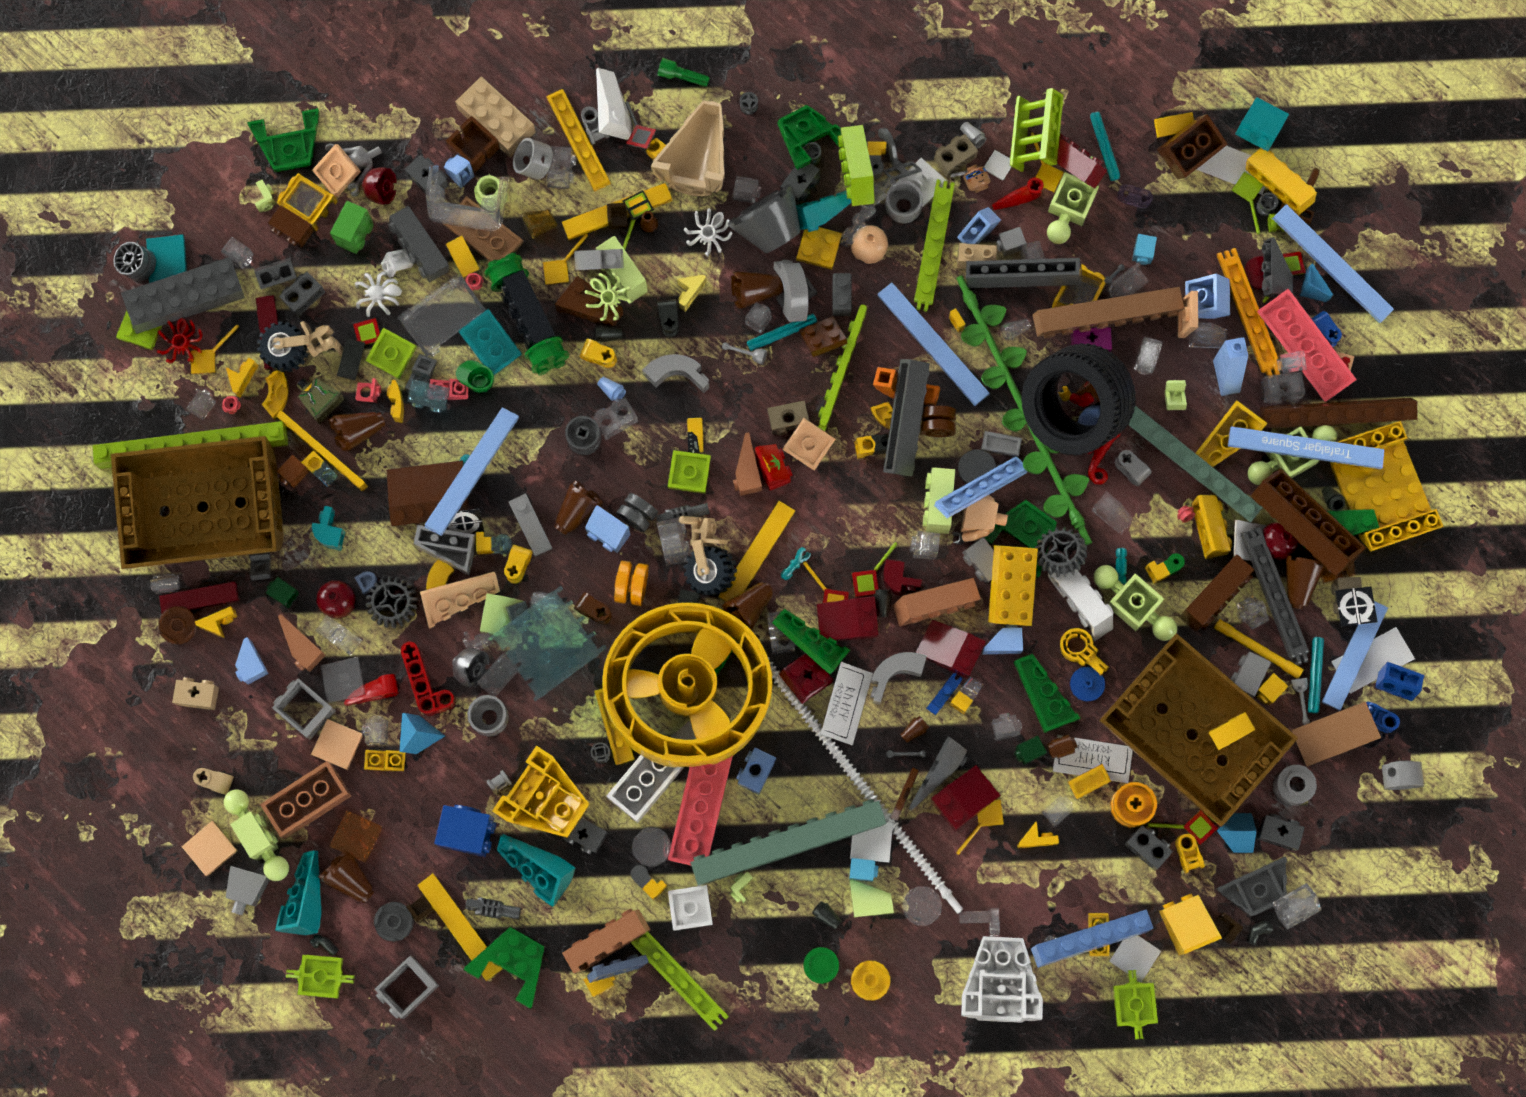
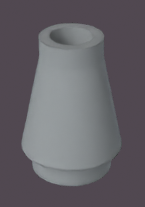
M965 122L960 127V130L963 134L967 135L976 149L986 142L985 134L969 122Z

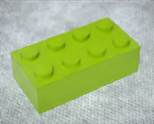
M863 125L842 127L841 135L838 136L839 147H842L839 150L840 161L843 160L841 162L842 173H846L843 177L844 185L848 186L846 188L847 199H851L852 206L874 204V178Z

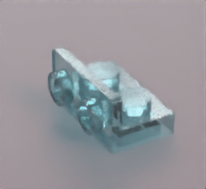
M412 379L407 401L412 402L413 407L423 409V406L431 407L430 411L441 413L442 410H447L448 408L446 404L450 388Z

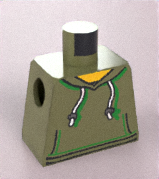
M303 378L297 384V387L302 391L298 398L319 425L344 400L340 392L318 378L314 379L311 384Z

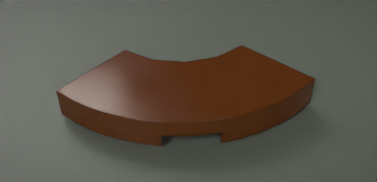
M913 767L890 816L891 819L898 820L917 778L919 770Z

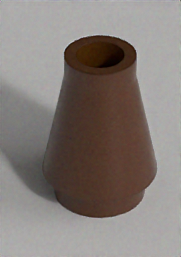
M645 211L640 220V228L645 232H653L658 227V220L652 212Z
M919 715L917 718H913L900 735L908 743L926 733V730L930 727Z

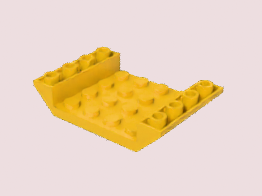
M1401 421L1338 441L1339 443L1384 449L1382 469L1330 462L1341 494L1345 498L1347 509H1374L1379 528L1358 534L1361 541L1370 551L1444 527L1437 509L1431 510L1406 449L1404 441L1408 437Z

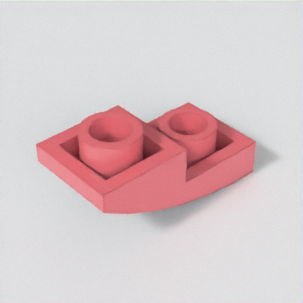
M430 379L429 399H468V387L457 379H450L449 381Z

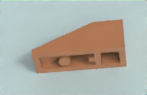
M749 432L745 433L735 473L736 479L733 480L735 491L739 490L740 496L762 491V484Z
M280 614L278 618L292 657L297 660L294 664L302 671L306 668L311 672L326 655Z

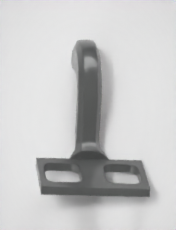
M886 128L878 130L879 138L885 140L892 165V168L883 170L885 175L894 181L922 172V169L913 161L904 164L900 162L897 157L896 145L892 134ZM914 166L916 169L908 171L905 167ZM897 171L900 174L891 176L889 172Z

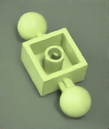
M1064 173L1048 210L1049 213L1059 216V219L1053 221L1047 228V236L1051 242L1063 244L1069 239L1071 235L1069 222L1083 226L1099 186L1094 189L1076 176Z
M1320 425L1313 431L1312 439L1336 442L1337 433L1330 425ZM1302 427L1287 434L1308 438ZM1265 452L1270 461L1268 463L1257 461L1251 464L1248 469V478L1253 484L1260 485L1263 480L1280 468L1293 478L1313 467L1320 460Z
M1102 565L1096 569L1093 577L1095 584L1101 589H1111L1116 593L1108 603L1115 614L1135 631L1147 620L1153 625L1152 631L1157 639L1162 641L1171 640L1177 633L1176 622L1168 616L1160 617L1154 612L1164 601L1161 595L1136 574L1123 585L1118 581V573L1112 566ZM1138 600V604L1135 606L1132 601Z
M236 789L228 792L224 797V807L230 814L239 817L230 825L249 857L257 861L264 859L263 870L268 879L272 881L283 880L289 872V864L285 858L274 854V851L278 849L276 844L278 839L273 832L270 833L266 828L268 826L266 819L259 814L248 811L249 798L244 791Z

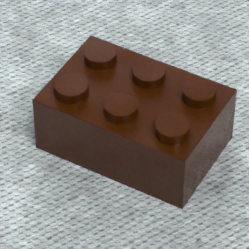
M1208 114L1197 117L1160 146L1157 151L1178 180L1189 176L1228 144Z

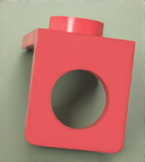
M376 378L372 379V383L358 382L356 401L377 403L378 397L381 395V385H379ZM368 387L371 389L369 397L361 396L363 388Z

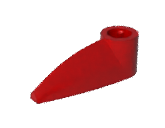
M1036 177L1029 179L1027 185L1007 194L992 204L993 210L1009 208L1038 199L1044 187L1043 181Z
M395 674L380 676L378 679L361 686L344 701V705H355L398 695Z

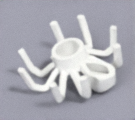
M708 208L706 224L702 226L699 222L698 212L695 211L696 225L701 230L690 231L685 227L684 231L687 234L700 235L692 242L687 240V245L692 246L702 238L700 243L704 241L703 244L705 245L708 242L707 252H705L707 257L711 252V241L717 247L718 253H721L722 249L715 238L721 241H727L731 238L732 232L725 238L717 235V233L724 232L728 228L727 223L730 220H726L723 228L717 229L722 226L724 215L722 212H717L713 216L710 225L711 209Z
M384 271L377 275L376 285L368 273L364 274V278L369 279L371 286L361 281L355 282L356 288L359 285L367 288L368 290L364 291L366 293L365 297L369 296L368 298L360 299L356 303L357 309L360 308L362 302L372 300L366 310L367 317H370V310L375 302H378L387 315L391 313L382 304L381 301L383 299L390 300L397 306L399 305V302L393 297L401 295L402 290L394 284L386 286L389 282L398 284V281L393 278L387 279L380 286L381 276H388Z

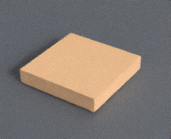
M335 144L312 170L335 197H339L361 172L338 144Z
M1191 291L1182 298L1184 309L1178 315V338H1186L1198 328V291Z
M803 418L783 447V450L815 471L836 439Z
M327 719L311 755L348 770L364 734Z
M214 821L207 824L182 846L207 877L238 851Z

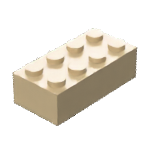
M480 77L455 101L458 111L467 119L473 116L498 139L500 149L509 157L515 153L516 148L523 139L531 138L536 133L534 124L483 77Z

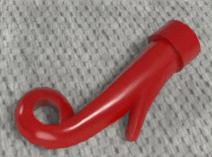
M1121 433L1100 448L1094 450L1095 453L1088 470L1089 478L1094 484L1102 485L1107 481V471L1103 468H1098V465L1116 438L1120 437ZM1095 473H1102V479H1097Z

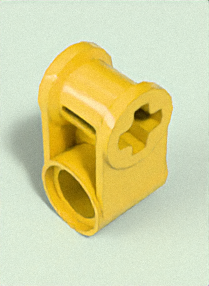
M586 339L579 355L581 359L605 368H612L616 365L617 357L612 348L594 340Z
M517 545L512 546L504 568L505 576L510 583L517 584L522 581L532 558V550ZM516 570L517 574H513V576H511L510 572L514 573V571Z
M1191 834L1178 836L1175 846L1184 873L1186 874L1189 870L1198 867L1204 868L1203 857L1195 837ZM1183 838H1187L1190 841V846L1187 849L1181 844Z

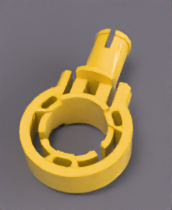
M1073 628L1063 634L1060 640V651L1067 660L1078 662L1081 666H1085L1086 663L1096 670L1100 676L1109 669V666L1096 656L1099 650L1093 645V639L1087 631ZM1078 634H1081L1080 639L1086 645L1084 650L1077 653L1070 651L1067 648L1068 642L1072 638H1077ZM1063 642H1066V644H1065L1066 651H1065V649H1064V647H1063Z

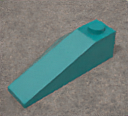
M846 191L836 193V196L822 197L819 202L818 200L808 201L796 205L800 230L808 229V232L818 230V226L825 224L851 203V199H847Z
M505 834L500 836L497 851L512 868L516 867L523 875L521 877L523 881H528L535 890L533 892L540 899L552 907L555 906L570 885L575 867L559 856Z
M314 850L303 853L294 874L296 881L292 888H289L287 891L289 895L287 903L280 908L275 931L299 935L318 933L322 914L320 878L318 877V851Z

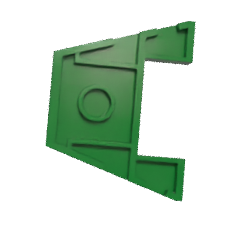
M808 105L778 120V127L797 170L811 163V157L803 149L807 143L829 135L839 147L838 136L841 135V127L836 124L832 125L826 121V117Z
M318 108L302 111L305 129L273 136L267 135L264 119L247 122L274 172L310 166L312 164L320 116Z
M1025 500L1005 514L1008 515L1006 526L995 524L993 532L984 538L988 544L992 545L1001 531L1004 530L1027 548H1035L1038 546V539L1042 540V533L1048 535L1049 529L1054 532L1057 522ZM1038 563L1036 566V579L1040 577L1042 566H1038Z
M510 927L465 966L463 971L479 979L488 962H492L525 982L515 1001L531 1009L544 946Z

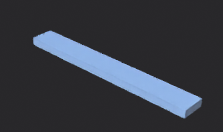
M1287 204L1272 218L1378 323H1381L1394 310Z
M890 283L877 294L974 406L989 396L990 393L893 283Z
M503 407L501 408L425 523V528L440 536L443 535L519 419L518 415Z

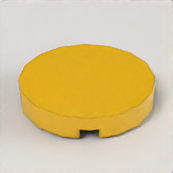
M877 961L860 963L851 975L853 991L864 1000L874 1001L880 999L887 993L890 987L888 970Z

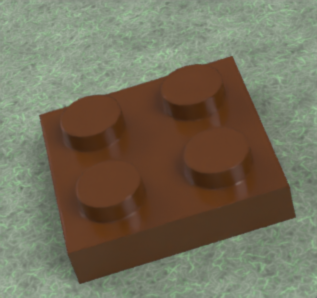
M834 316L799 329L800 335L812 357L848 344Z

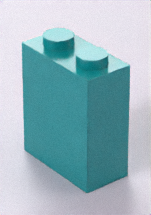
M1256 97L1235 135L1269 151L1289 114Z

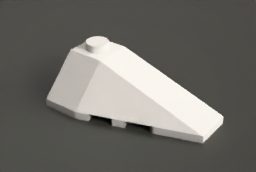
M597 68L599 133L628 140L633 132V123L615 73Z

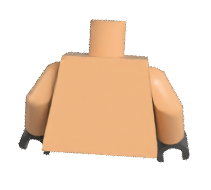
M988 495L964 509L961 527L963 534L954 532L953 536H959V539L953 541V543L962 545L964 542L976 541L988 536L993 532L995 524L1006 526L1008 515L997 513L998 503L995 502L992 496Z

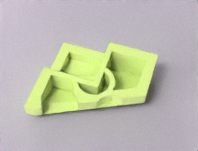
M487 593L480 632L482 634L501 636L507 625L511 623L506 607L522 602V600Z
M853 879L849 880L854 917L894 913L891 893Z

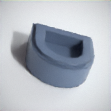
M366 571L354 577L364 595L369 593L370 588L374 590L376 588L374 583H378L377 577L372 572Z

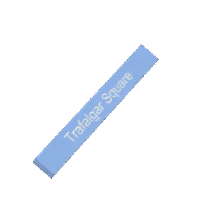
M1232 426L1229 432L1228 447L1375 469L1383 468L1384 449Z

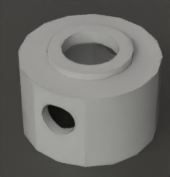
M531 138L523 139L516 148L513 158L515 172L536 180L542 179L547 174L552 163V148L550 145ZM525 156L529 158L528 165L523 162ZM543 156L545 157L544 163L541 161Z
M901 181L892 185L887 191L885 208L889 217L895 222L903 224L910 223L918 218L923 204L922 191L919 187L908 181ZM903 199L909 201L911 204L910 210L900 212L896 206L898 201Z
M491 695L480 696L473 700L467 712L468 721L472 728L480 735L487 737L496 736L506 728L509 720L508 710L503 702ZM492 710L497 714V720L492 725H487L482 720L484 712Z
M1396 761L1382 765L1384 790H1405L1424 787L1421 762Z
M1290 765L1278 772L1273 781V792L1276 798L1288 806H1298L1310 800L1317 788L1316 778L1307 767L1301 765ZM1293 777L1303 779L1304 789L1302 791L1296 792L1291 789L1290 780Z

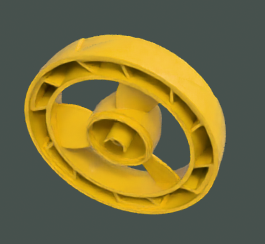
M700 603L668 604L639 616L615 639L603 669L604 704L614 726L626 739L629 746L641 756L668 767L714 765L739 752L748 744L759 729L771 700V667L759 639L748 626L732 614ZM677 633L698 634L695 638L691 654H680L669 659L662 666L659 674L644 670H630L637 655L657 639ZM731 651L740 660L748 683V693L744 706L732 722H730L723 709L714 702L717 689V676L714 669L726 660ZM659 695L661 702L668 710L681 716H690L692 730L696 739H675L654 731L638 717L629 698L638 699Z

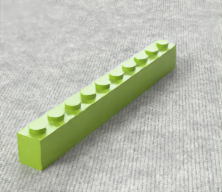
M283 421L92 445L93 461L99 469L112 468L111 454L261 436H266L272 447L289 445L287 426Z

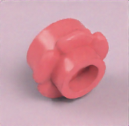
M470 273L465 279L467 288L472 291L474 289H481L484 282L483 277L477 273Z
M228 396L222 402L223 411L229 414H235L241 407V403L235 396Z
M1187 505L1181 507L1178 510L1177 518L1183 523L1190 521L1195 516L1194 508Z

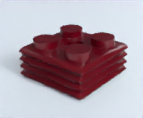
M806 653L783 668L779 673L780 677L802 704L825 689L833 681L831 675Z

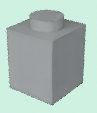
M1020 227L1000 233L996 241L997 249L999 252L1002 251L1004 257L1025 250L1027 244Z

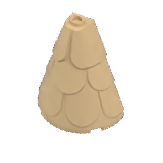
M703 100L684 121V125L670 139V142L653 160L651 165L653 173L660 181L665 180L668 182V187L692 196H709L712 192H718L721 189L725 178L723 159L724 126L721 104Z

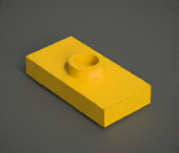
M1100 764L1067 781L1075 798L1079 799L1111 782V779L1103 764Z

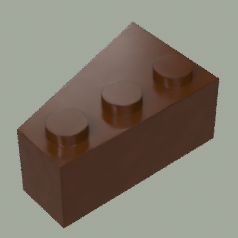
M577 275L555 303L556 311L573 315L576 318L580 317L599 325L603 324L614 327L624 315L623 308L620 305L617 307L613 305L619 315L618 320H613L615 314L608 305L607 319L601 321L600 318L604 316L605 304L599 308L586 307V304H599L601 299L585 294L584 291L589 290L600 295L601 293L594 290L589 283Z

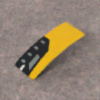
M688 418V452H703L702 418Z

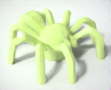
M614 272L612 275L616 278L617 282L612 289L608 277L599 273V276L606 280L607 289L602 280L593 278L590 281V285L594 290L600 292L601 295L589 290L584 291L585 294L601 299L599 304H586V307L599 308L605 304L604 316L600 318L601 321L607 319L608 305L615 314L613 320L619 319L618 312L613 306L617 307V303H621L618 299L628 303L633 302L628 297L618 295L624 291L631 290V287L627 286L616 291L620 284V279Z

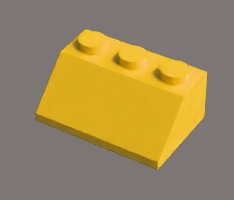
M1198 495L1192 502L1191 507L1194 508V518L1204 557L1208 559L1227 555L1231 551L1232 541L1226 534L1227 522L1222 518V503L1220 500L1218 501L1217 495Z

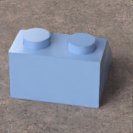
M1213 274L1185 281V296L1191 291H1198V318L1215 319L1230 315V279L1219 274Z
M598 505L594 508L585 526L587 536L595 542L598 539L609 552L615 551L618 553L631 535L627 525Z

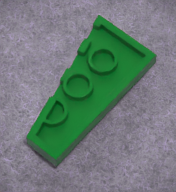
M1374 509L1327 511L1353 536L1379 528Z
M783 609L772 622L829 674L836 669L850 651L845 646L843 648L836 644L837 641L831 637L827 639L819 634L820 630L815 627L809 628L805 625V621L786 609Z
M1033 654L1014 661V665L1044 733L1081 719L1070 707L1071 704L1068 700L1064 699L1058 691L1059 688L1056 684L1052 683L1049 679L1047 672Z

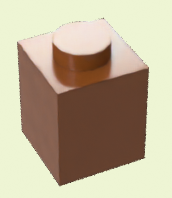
M293 455L277 470V473L280 475L278 479L284 485L290 484L293 488L310 472Z

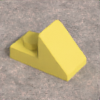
M705 275L677 279L678 285L686 290V292L683 291L678 299L680 309L686 312L707 283Z

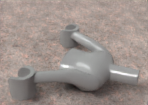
M327 144L325 149L329 151L334 144ZM362 146L343 149L346 154H350L348 155L349 158L360 170L364 169L356 183L348 185V190L356 188L355 191L351 192L352 196L356 197L359 195V187L365 175L372 170V158L382 153L379 146L369 152Z

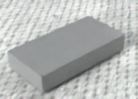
M984 431L981 450L1019 457L1022 438Z

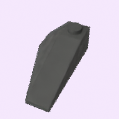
M947 737L908 810H914L952 775L959 765L961 767L964 766L968 758L965 755L967 750L952 738Z

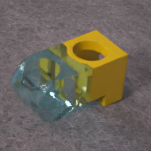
M314 450L301 462L326 487L338 478L337 474Z
M476 532L477 554L508 553L512 548L511 538L506 534H500L497 537H485L484 532Z

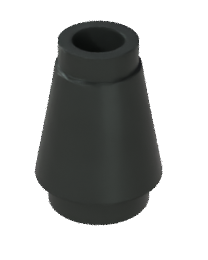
M603 324L595 326V341L602 343L622 339V328Z
M1326 486L1322 489L1328 509L1333 511L1343 509L1345 506L1343 495L1331 486Z
M875 590L873 596L875 597L877 617H888L892 600L891 590Z
M823 901L812 911L815 919L833 929H836L842 921L829 904Z

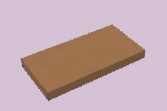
M467 196L442 223L443 226L457 237L462 235L466 243L489 262L500 260L510 253H515L524 243L519 236Z
M1366 701L1291 730L1298 737L1296 743L1307 767L1381 738Z

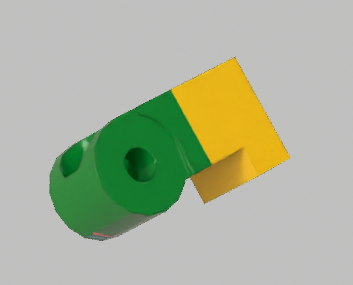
M1175 553L1158 565L1155 561H1152L1146 565L1145 569L1152 582L1156 584L1180 571L1185 564V560L1182 555Z

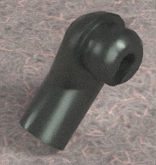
M1268 921L1254 924L1251 927L1246 942L1256 945L1259 935L1264 933L1270 934L1273 931L1272 924Z
M316 934L310 940V944L314 948L322 945L331 956L339 951L329 938Z

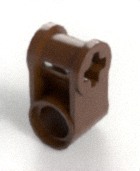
M586 592L582 594L574 607L577 612L585 617H589L598 624L605 625L611 621L612 614L609 608ZM605 612L606 616L599 617L598 613Z

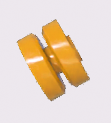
M621 560L615 580V602L625 604L630 593L632 605H643L648 580V564L638 563L633 574L632 563Z
M1139 782L1127 783L1121 786L1112 796L1110 802L1111 813L1114 819L1121 825L1129 828L1139 827L1150 821L1155 815L1157 809L1156 796L1153 790L1145 784ZM1131 802L1136 804L1135 809H1133V805H1130Z

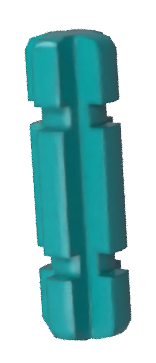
M1117 548L1116 571L1118 573V581L1125 585L1127 578L1125 576L1127 574V559H1125L1127 549Z

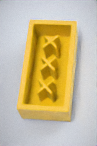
M994 545L988 622L1032 626L1037 548Z

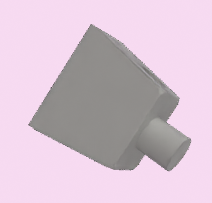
M231 866L226 891V898L235 901L231 912L243 916L246 904L256 907L270 879L264 875Z

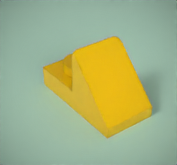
M249 357L246 362L244 361L241 364L239 373L226 367L232 391L239 398L259 367L256 361Z
M230 606L195 621V624L205 631L225 638L220 624H229L238 616L235 609Z
M1035 822L1017 844V847L1052 846L1059 844L1058 835L1053 836L1052 832L1042 833L1041 837H1038L1037 822Z

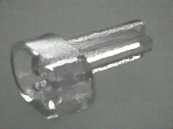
M989 908V911L959 912L960 923H989L990 936H1000L999 908Z

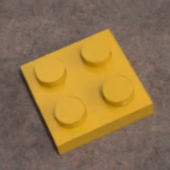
M820 227L812 232L804 229L796 261L832 270L842 233Z

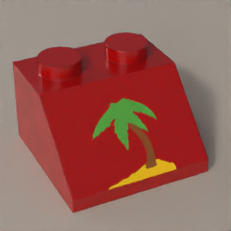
M776 444L755 447V458L769 491L791 483L790 477L793 475L789 465L785 466L783 462L785 455L782 449H778Z

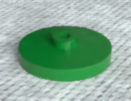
M815 948L804 959V972L815 983H828L838 973V958L828 948Z

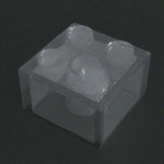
M679 517L656 522L666 567L687 563L686 559L688 556H691L689 541H684V538H687L685 524L679 522Z

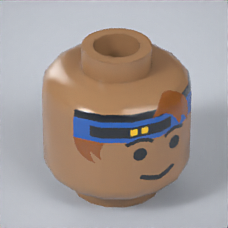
M976 164L967 168L968 172L964 174L963 178L969 191H974L976 194L989 188L988 184L991 180L985 167H978Z

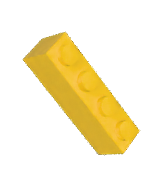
M1260 148L1247 159L1245 170L1276 195L1284 204H1287L1298 216L1315 202L1317 194L1315 189L1311 185H1307L1297 173L1292 172L1286 163L1278 160L1272 151Z

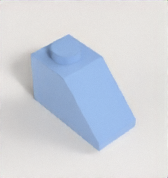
M459 155L448 159L445 163L444 169L446 174L460 188L475 177L470 162Z
M989 207L980 210L957 238L962 243L978 244L993 231L1001 219Z
M1006 625L983 648L982 654H1021L1023 651L1022 628H1017V625Z
M246 637L243 640L235 664L238 669L235 673L241 682L244 681L249 685L269 673L253 642Z

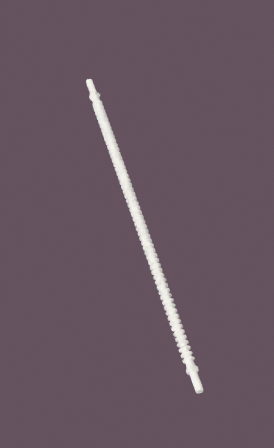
M769 662L772 679L775 680L774 683L778 684L777 687L781 688V692H785L784 696H788V701H792L791 705H795L794 709L799 710L798 714H802L801 718L806 719L805 723H809L808 727L813 728L812 732H816L815 736L820 737L819 741H823L822 745L827 746L826 750H830L829 754L834 755L833 759H837L836 763L841 764L840 768H844L843 772L848 773L847 777H851L850 781L855 782L854 785L858 786L857 790L862 791L861 794L865 795L864 799H874V802H881V800L877 799L878 796L873 794L874 791L870 790L871 787L866 785L867 782L863 781L864 778L859 776L860 773H856L857 769H853V764H849L850 760H846V755H842L843 751L838 750L839 746H835L836 742H832L830 737L821 735L822 724L817 723L818 719L815 720V715L810 714L811 710H807L808 706H804L780 677V671L776 670L777 667L773 666V662ZM880 803L886 822L893 823L892 834L897 836L896 839H899V843L904 845L903 848H906V852L911 854L910 857H913L914 862L918 863L917 866L922 868L921 871H924V875L929 877L928 880L932 881L931 884L935 885V889L940 891L942 898L948 901L957 914L961 912L963 908L951 894V889L944 885L945 881L940 880L941 876H937L938 872L933 871L934 867H930L931 863L926 862L927 858H923L924 854L919 853L920 849L917 850L916 845L912 844L913 840L910 841L908 839L909 836L905 835L906 831L901 830L902 827L898 826L899 822H895L894 819L890 818L892 813H888V809L884 808L885 805Z

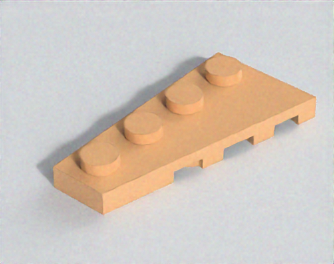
M491 572L421 591L420 595L429 629L441 620L445 621L451 618V615L461 610L462 612L468 609V606L475 602L479 603L485 600L487 593L496 594L500 592L496 573Z

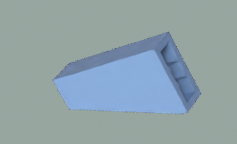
M1244 337L1226 340L1213 360L1221 396L1237 394L1241 391L1248 360Z

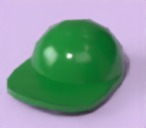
M469 360L462 363L456 370L457 380L472 391L482 393L492 388L494 374L487 366L477 361Z

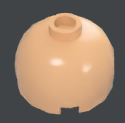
M873 225L859 228L851 241L852 253L856 259H860L867 264L882 260L888 249L886 234L882 229Z

